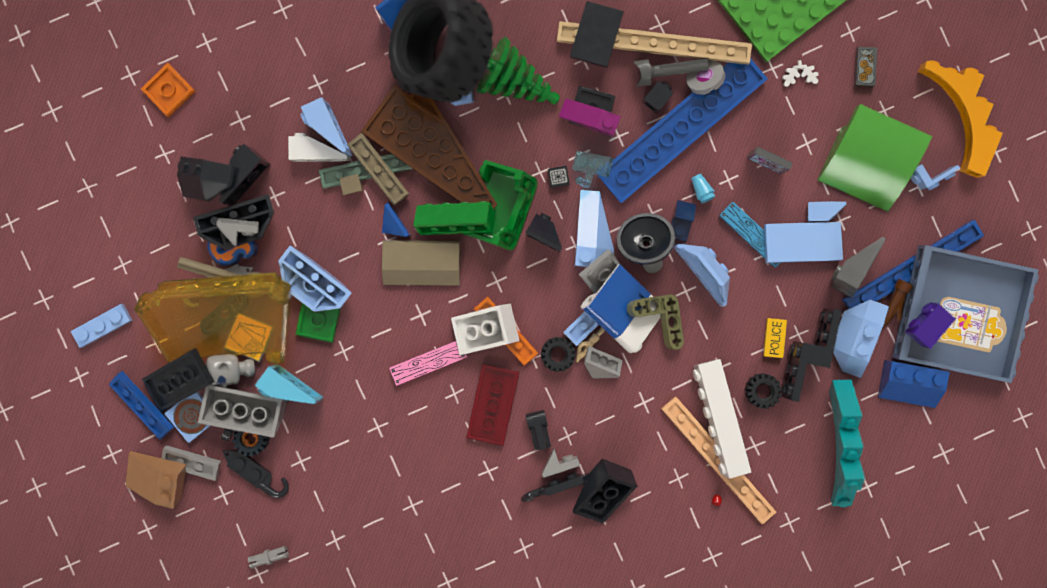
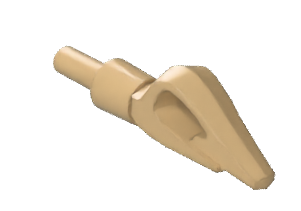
M602 327L596 334L593 333L589 340L578 344L577 363L586 355L587 348L589 346L593 347V344L600 340L599 337L605 331Z

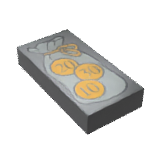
M856 48L854 86H875L877 48Z

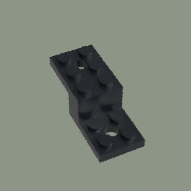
M823 308V311L820 312V328L815 334L816 345L793 341V345H790L788 351L790 360L785 366L786 380L781 385L782 397L799 402L807 364L826 368L831 367L842 310Z

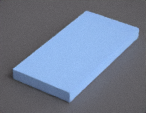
M841 222L764 225L766 263L843 260Z

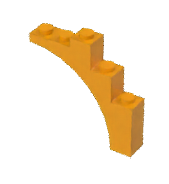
M929 60L920 65L918 72L932 79L944 89L953 100L963 123L965 149L960 171L976 178L986 176L1003 133L997 131V128L994 126L985 125L994 104L987 102L988 99L984 97H976L984 75L978 73L979 71L974 68H966L958 73L954 68L940 66V63L937 61Z

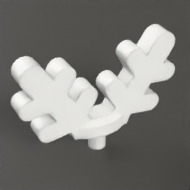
M801 60L798 61L797 66L785 70L789 73L788 75L782 76V79L785 80L783 85L787 87L790 83L795 84L794 76L796 78L800 77L798 70L802 69L801 77L807 75V83H818L816 78L818 72H811V70H814V66L807 67V65H802Z

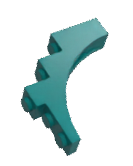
M832 380L829 396L835 425L836 470L831 503L832 506L847 507L852 506L856 492L862 489L865 481L860 462L864 446L858 429L862 413L852 380Z

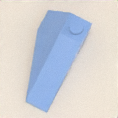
M580 190L574 266L588 267L607 249L614 255V248L600 191Z

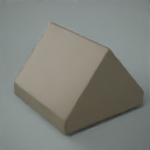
M358 174L339 178L343 195L363 190V184Z

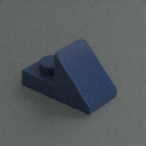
M677 200L671 221L675 239L687 241L691 223L694 222L695 204Z

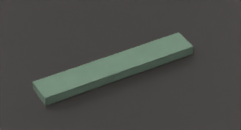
M392 154L381 156L393 173L412 170L411 167ZM360 161L319 170L323 189L340 186L339 178L358 174L361 181L372 179V176Z

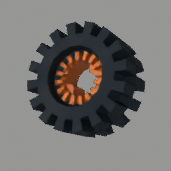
M237 430L232 435L234 437L232 443H235L234 448H238V453H244V456H254L264 451L265 447L269 444L268 440H270L268 436L253 434L256 440L254 443H250V439H247L248 433Z

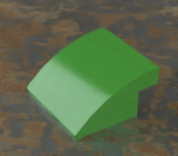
M859 104L855 107L848 124L840 129L818 177V181L880 209L889 211L916 170L932 136Z

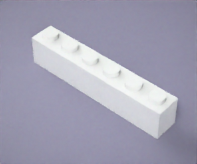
M721 359L693 365L695 369L693 370V376L699 384L698 394L704 402L703 413L705 418H708L710 424L708 431L715 442L713 449L715 455L719 457L720 464H718L721 475L730 479L751 473Z

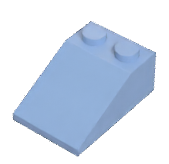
M321 97L301 107L303 111L301 117L305 124L315 129L348 157L353 156L331 106L325 99Z

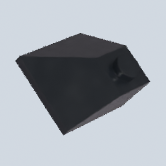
M544 213L536 214L525 233L526 236L560 253L562 246L554 223L550 221L551 217Z

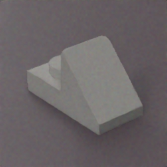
M219 218L217 226L231 243L236 246L238 232H242V235L252 236L254 233H258L259 222Z
M553 448L542 470L543 478L580 466L578 457H573L570 454L562 457V460L559 461L555 448Z

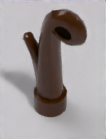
M898 278L887 305L889 308L882 330L889 324L895 313L897 321H901L904 299L911 290L912 284Z

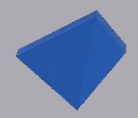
M386 203L384 205L382 233L409 238L411 236L392 206Z

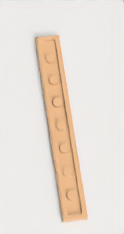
M676 396L661 408L762 525L776 513L774 508L745 475L730 479L721 475L718 464H720L719 457L715 455L713 445H715L713 438Z

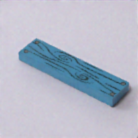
M731 202L719 217L766 259L764 230L734 202ZM770 263V264H771L774 268H776L780 263Z

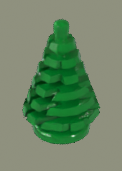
M506 36L501 38L496 48L492 51L488 68L482 80L478 82L477 93L484 94L488 91L489 95L500 93L501 96L509 97L514 92L513 98L520 99L525 94L524 99L528 101L533 100L537 95L536 102L543 103L545 100H548L554 105L557 104L560 100V95L550 91L551 86L547 81L542 85L544 78L539 73L534 76L535 68L531 64L527 65V59L523 55L518 57V49L515 46L510 47L511 42Z

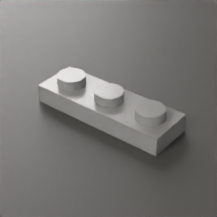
M167 445L163 448L161 458L186 464V473L214 481L218 478L221 465L220 460Z

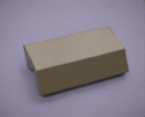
M383 240V285H460V241Z

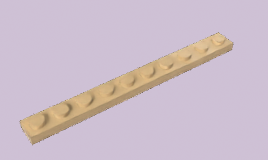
M560 21L557 42L574 44L579 24ZM619 28L613 49L695 59L708 58V60L749 65L752 44Z

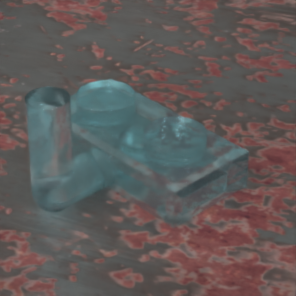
M577 151L572 170L586 173L585 179L577 177L576 183L585 188H590L594 175L609 177L613 158Z

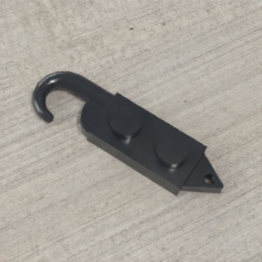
M233 450L222 451L228 463L227 467L256 488H260L273 498H281L287 494L289 484L285 478H281L284 488L278 492L269 486L272 481V474L264 466L250 456H244V453L240 454L238 451Z
M573 472L567 474L565 479H552L544 487L524 494L521 497V501L528 502L541 495L547 494V496L584 484L589 473L581 475V473Z

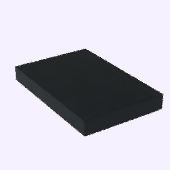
M586 1L570 58L607 68L624 11Z

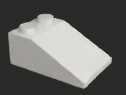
M511 304L499 305L451 318L459 355L519 341Z

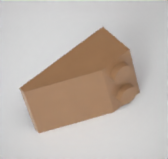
M130 451L126 487L155 505L174 509L183 496L186 464Z

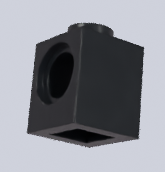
M658 81L642 103L657 114L672 96V88L667 83Z

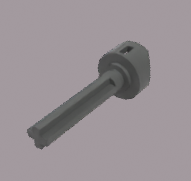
M708 58L652 67L649 64V59L634 61V64L639 67L641 72L640 79L636 84L637 87L651 85L653 77L709 70Z

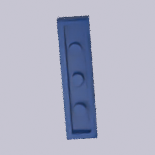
M123 371L119 372L109 383V386L159 440L163 439L174 428Z

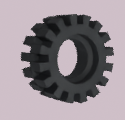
M563 337L549 339L542 347V362L551 371H566L575 361V349L572 343ZM555 347L563 348L566 352L564 360L560 362L554 361L551 358L552 349Z
M755 374L754 377L751 376L749 378V382H746L745 396L750 403L758 408L769 409V407H774V404L779 402V397H782V394H780V391H782L780 382L769 374ZM760 384H767L770 387L768 397H758L756 389Z

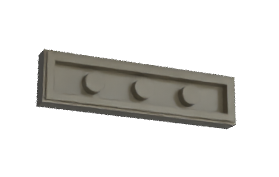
M363 133L347 144L394 206L409 195V192Z

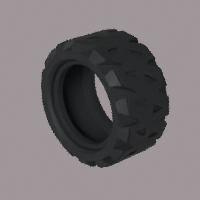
M408 0L405 2L393 24L389 41L390 69L393 77L398 79L397 84L412 94L440 102L451 103L461 100L462 95H469L476 88L477 83L482 80L492 55L493 27L484 6L476 0ZM446 27L445 43L437 62L434 64L437 42L443 29Z

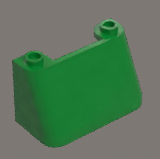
M484 160L479 174L497 203L494 209L493 232L462 234L512 251L515 249L520 238L538 182L536 178L522 170Z

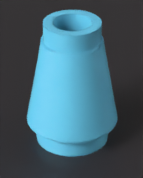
M702 174L691 178L697 200H700L702 204L715 197L714 189Z

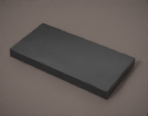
M197 348L188 351L142 379L160 412L215 382Z

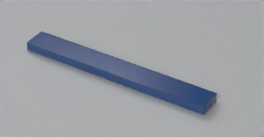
M971 220L930 246L959 252L984 237V234L976 221ZM916 254L859 288L853 298L849 296L843 298L842 301L847 309L868 300L877 302L892 293L898 278L910 282Z

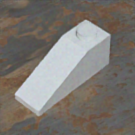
M295 133L294 136H288L289 160L292 162L350 161V157L306 136L305 133Z

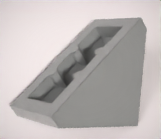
M589 346L584 364L592 378L620 377L623 360Z

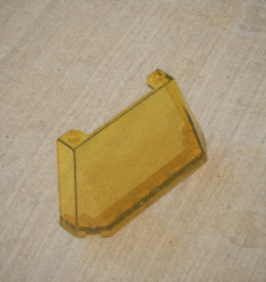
M275 272L163 281L157 285L158 289L150 294L145 292L140 295L134 311L140 317L168 363L194 348H197L201 357L266 353V359L269 363H284L288 350L291 285L281 280L280 276Z

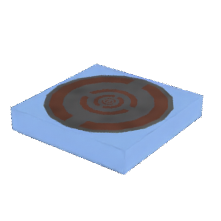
M199 392L180 401L165 413L188 443L192 442L211 426L198 423L203 397Z

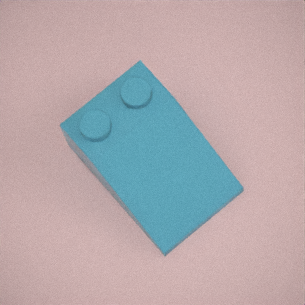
M279 364L269 366L255 385L259 388L258 392L265 397L270 396L315 404L324 398Z

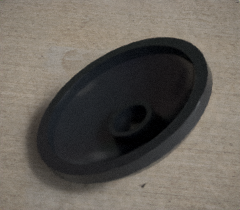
M642 213L630 217L621 225L617 233V245L620 253L630 262L640 265L660 262L670 254L675 244V233L670 222L664 217L653 213Z

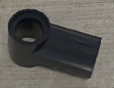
M544 410L525 414L535 450L551 447Z

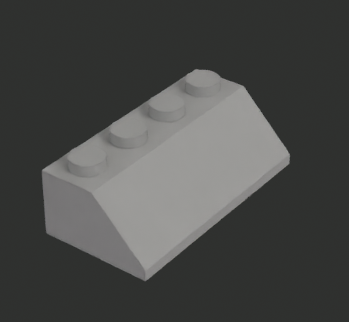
M209 385L205 387L198 423L275 438L283 420L287 400Z

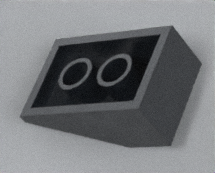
M245 144L239 145L233 151L234 155L230 158L229 165L235 166L232 185L221 192L219 201L223 204L235 205L270 165L256 150Z
M602 458L590 471L572 510L573 513L604 523L638 487L632 470Z

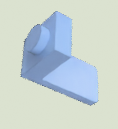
M921 164L917 166L911 176V180L914 184L918 185L920 190L926 188L931 190L940 185L939 181L943 178L948 180L955 176V171L960 169L959 165L952 166L931 179Z

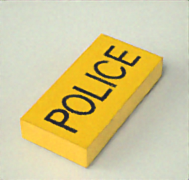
M766 318L763 356L783 358L787 320Z

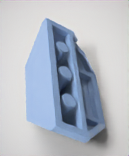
M675 245L674 249L720 307L726 306L730 277L727 274L729 270L723 263H718L715 259L717 257L715 252L711 248L707 249L702 246Z
M289 246L278 260L283 288L314 312L339 309L352 294L341 281L292 246Z
M868 300L844 311L839 323L833 352L843 372L859 378L862 377L879 338L889 306Z

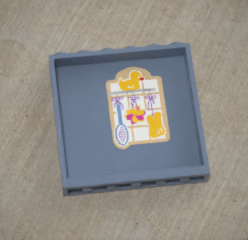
M918 245L909 282L913 286L906 295L892 357L1012 383L1016 375V363L1021 355L1020 346L1025 338V325L1030 317L1029 308L1034 300L1033 292L1039 279V270L928 245ZM932 302L943 306L956 320L935 345L928 349L921 347L905 331L909 328V323L920 315L921 309L926 304Z

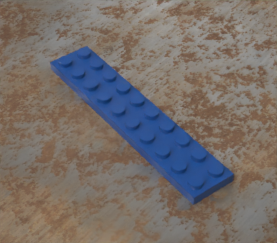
M751 58L749 65L728 62L723 66L725 72L724 82L717 90L713 89L710 91L711 93L704 95L691 93L596 174L620 204L768 80Z

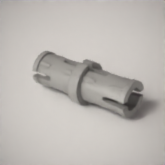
M286 546L271 551L267 549L264 553L249 556L248 563L253 562L249 564V567L253 569L264 564H273V561L288 558L289 552H285L288 549Z

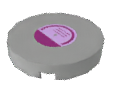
M708 60L709 70L687 74V85L693 93L698 95L709 94L711 90H717L723 84L725 72L719 62Z

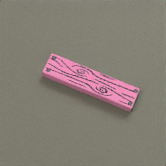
M455 341L392 366L389 369L397 386L467 357V354L459 355L457 342Z

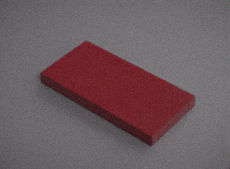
M482 363L466 438L504 446L520 371Z

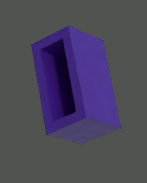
M930 302L921 309L920 315L909 323V328L905 332L921 347L931 349L956 318L940 304Z

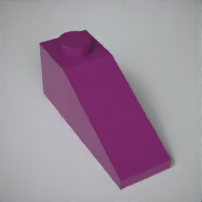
M565 99L559 114L560 118L609 137H613L621 116L570 99Z

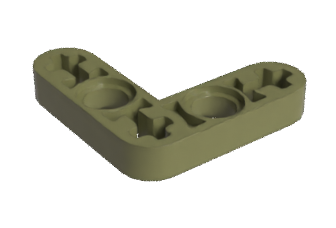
M671 294L632 300L628 303L627 312L632 317L660 314L665 346L669 350L681 349L684 344L679 303L676 296ZM651 301H654L656 304L654 311L650 309ZM636 306H643V309L635 311ZM670 317L674 319L673 327H670L668 324Z

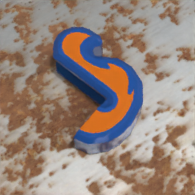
M208 241L207 249L216 263L229 266L238 263L242 256L246 259L254 257L258 252V245L253 241L223 250Z

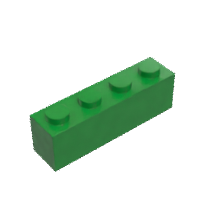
M486 201L478 203L461 202L458 204L417 205L413 226L420 235L493 232L495 210L490 202Z

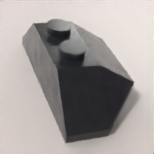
M181 156L177 166V178L182 196L211 201L224 189H228L232 185L235 166Z
M267 194L193 217L199 237L223 250H228L263 239L274 215V209L270 196ZM219 218L259 222L258 233L247 236L242 235V232H238L237 245L234 246L218 228L217 221Z

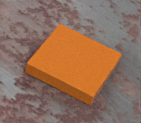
M169 63L164 65L141 88L167 117H170L196 92Z

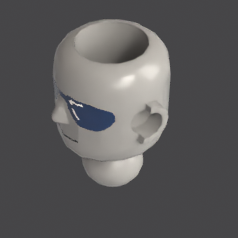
M227 354L213 355L206 360V367L215 381L211 384L212 386L226 388L227 385L238 384L240 375H245L246 377L255 375L254 360L252 359L239 362L237 356Z

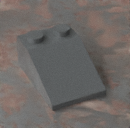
M880 238L847 259L843 266L838 265L831 279L834 281L832 288L853 298L886 238Z

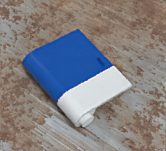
M620 264L615 267L598 292L588 296L581 305V309L628 353H636L641 349L643 341L660 319V314L643 317H632L628 314L627 305L630 301L653 296ZM654 301L650 302V309L652 311L656 309ZM643 306L635 307V311L643 309Z

